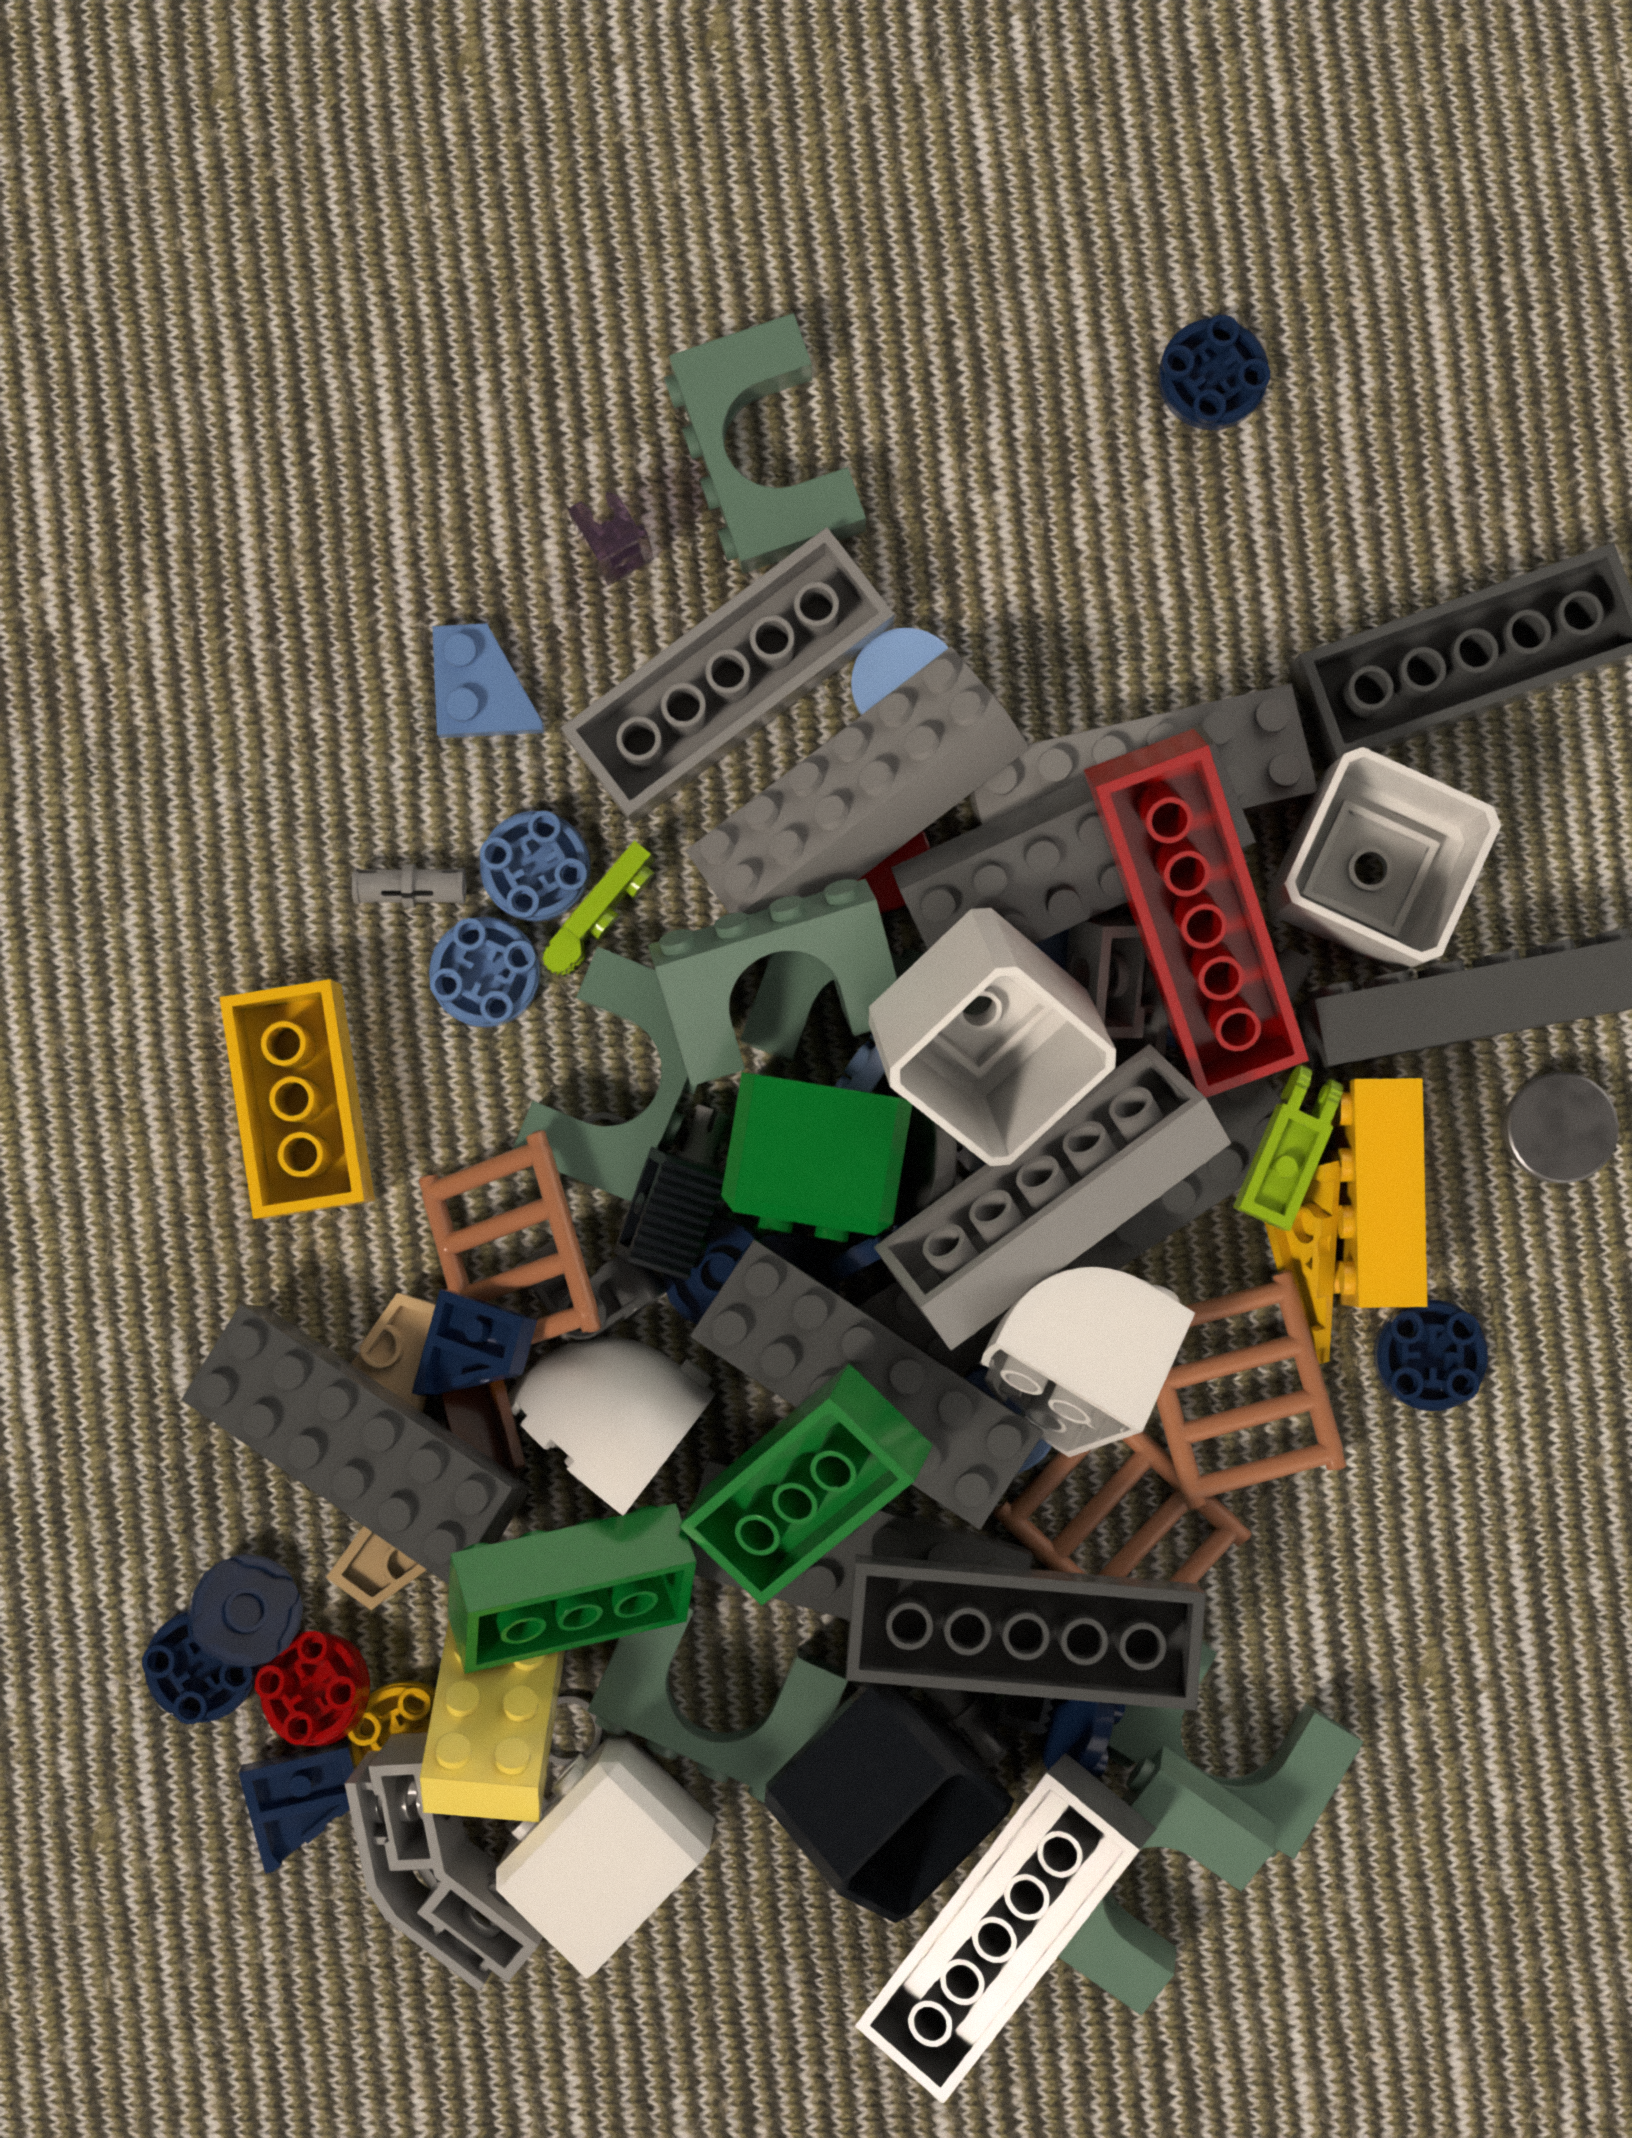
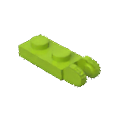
M635 840L566 920L561 929L550 940V946H545L546 950L542 952L544 956L541 959L544 960L543 965L547 966V970H551V973L565 977L567 974L571 975L572 971H576L575 967H580L586 959L585 943L592 935L597 940H600L617 921L619 914L614 909L628 893L635 898L653 878L655 872L649 867L654 863L655 859Z
M1300 1064L1293 1069L1292 1074H1290L1287 1080L1288 1082L1281 1094V1102L1276 1104L1233 1205V1208L1283 1231L1291 1230L1334 1126L1330 1124L1344 1089L1343 1084L1330 1079L1324 1084L1318 1094L1312 1109V1116L1299 1111L1313 1074L1311 1069Z

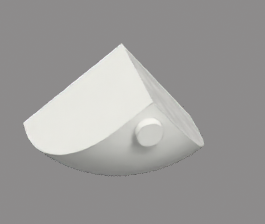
M1081 1267L1066 1270L1041 1281L1024 1293L1001 1319L981 1359V1364L989 1368L984 1380L998 1401L1006 1402L1009 1397L1022 1410L1020 1415L1044 1432L1041 1436L1042 1440L1066 1456L1072 1457L1143 1432L1195 1312L1180 1304L1178 1296L1171 1290L1159 1285H1150L1122 1271L1100 1267Z
M603 1336L576 1340L548 1352L523 1373L507 1395L512 1414L516 1416L520 1410L527 1415L520 1424L527 1433L546 1450L550 1447L562 1449L568 1455L564 1460L568 1466L567 1470L624 1516L716 1393L708 1387L713 1378L689 1359H686L682 1365H679L661 1351L647 1344L621 1337Z

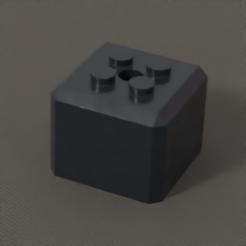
M864 1682L766 1783L764 1805L838 1895L897 1923L911 1916L1010 1813L1015 1799L959 1736L944 1723L940 1715L894 1684Z

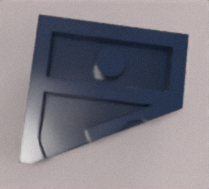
M440 1289L412 1393L419 1396L433 1397L523 1375L537 1319L453 1290Z
M350 1740L241 1766L238 1774L265 1874L274 1872L282 1865L283 1860L303 1843L306 1842L308 1844L316 1838L335 1817H341L350 1810L345 1782L357 1767Z

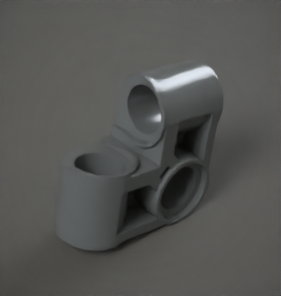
M554 1239L517 1263V1267L558 1252ZM617 1256L597 1270L592 1277L587 1270L598 1307V1315L602 1325L601 1329L592 1333H582V1330L576 1329L565 1334L575 1339H592L601 1336L622 1320H627L663 1296L666 1290L650 1268L627 1262L620 1256ZM564 1274L529 1286L551 1314L573 1307Z

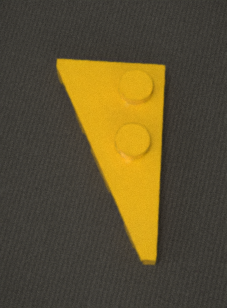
M1339 1160L1317 1165L1290 1231H1283L1265 1223L1278 1273L1285 1269L1292 1270L1319 1364L1330 1361L1341 1175Z

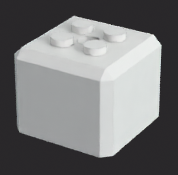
M1365 747L1344 753L1322 773L1317 783L1318 792L1311 797L1269 888L1266 900L1273 916L1395 972L1405 971L1443 955L1501 824L1494 806ZM1371 855L1380 861L1383 867V875L1378 884L1367 885L1356 877L1354 866L1359 856Z
M992 908L970 909L869 1006V1026L889 1086L989 1166L1012 1164L1115 1069L1116 1049L1087 989ZM978 996H986L992 999L990 1007L981 1014L969 1015L963 1012Z
M609 1735L587 1759L581 1753L578 1754L557 1777L559 1781L551 1789L554 1794L548 1800L543 1797L540 1823L519 1821L511 1831L513 1836L496 1868V1890L586 1979L597 1972L699 1865L710 1850L715 1818L630 1735Z

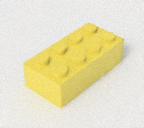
M448 1620L420 1773L423 1813L540 1823L565 1650L465 1674L451 1624Z

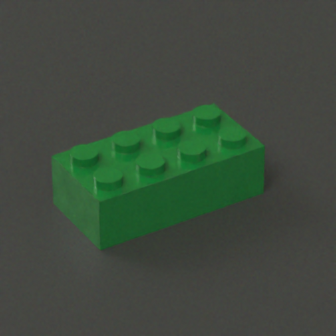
M847 1364L704 1487L679 1527L762 1606L916 1480L933 1444L850 1364Z
M676 1503L661 1507L643 1506L635 1509L630 1514L603 1520L600 1518H589L580 1521L575 1526L548 1532L534 1530L523 1534L517 1539L494 1544L475 1543L467 1546L462 1551L450 1553L448 1617L464 1673L687 1622L696 1558L687 1534L679 1527L682 1519Z

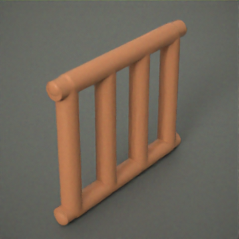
M544 1130L535 1131L527 1136L528 1144L440 1179L437 1174L425 1175L419 1179L422 1199L448 1290L488 1302L556 1276L565 1275L573 1307L537 1319L531 1345L581 1328L582 1333H592L600 1330L602 1327L598 1315V1307L553 1151ZM533 1166L542 1198L457 1231L454 1230L446 1202L447 1199ZM549 1220L558 1252L475 1283H469L461 1252Z
M1290 1269L1282 1270L1278 1274L1273 1275V1282L1185 1306L1195 1312L1189 1326L1190 1328L1279 1303L1288 1336L1171 1367L1156 1403L1181 1493L1184 1496L1188 1510H1196L1206 1505L1205 1498L1324 1465H1326L1327 1470H1341L1347 1466L1299 1290ZM1294 1357L1303 1390L1185 1422L1176 1389ZM1310 1412L1318 1444L1200 1476L1191 1443L1300 1413Z
M1144 1430L1141 1433L1121 1439L1134 1453L1053 1541L1047 1538L1028 1518L1091 1450L1072 1457H1068L1059 1451L1011 1504L1006 1500L997 1506L993 1511V1516L1050 1571L1086 1574L1069 1556L1146 1472L1152 1468L1175 1491L1098 1574L1127 1577L1188 1510L1184 1496L1181 1493L1171 1455ZM1215 1496L1205 1498L1207 1504L1196 1510L1216 1529L1168 1581L1197 1583L1233 1543L1239 1547L1250 1538L1251 1532Z

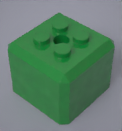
M742 1072L721 1196L733 1212L760 1216L758 1228L792 1233L794 1222L815 1225L814 1237L848 1242L850 1231L876 1236L893 1224L912 1104L906 1099Z

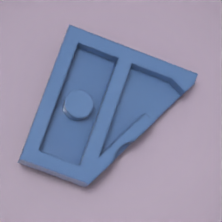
M487 623L432 626L436 723L439 738L545 733L541 718Z

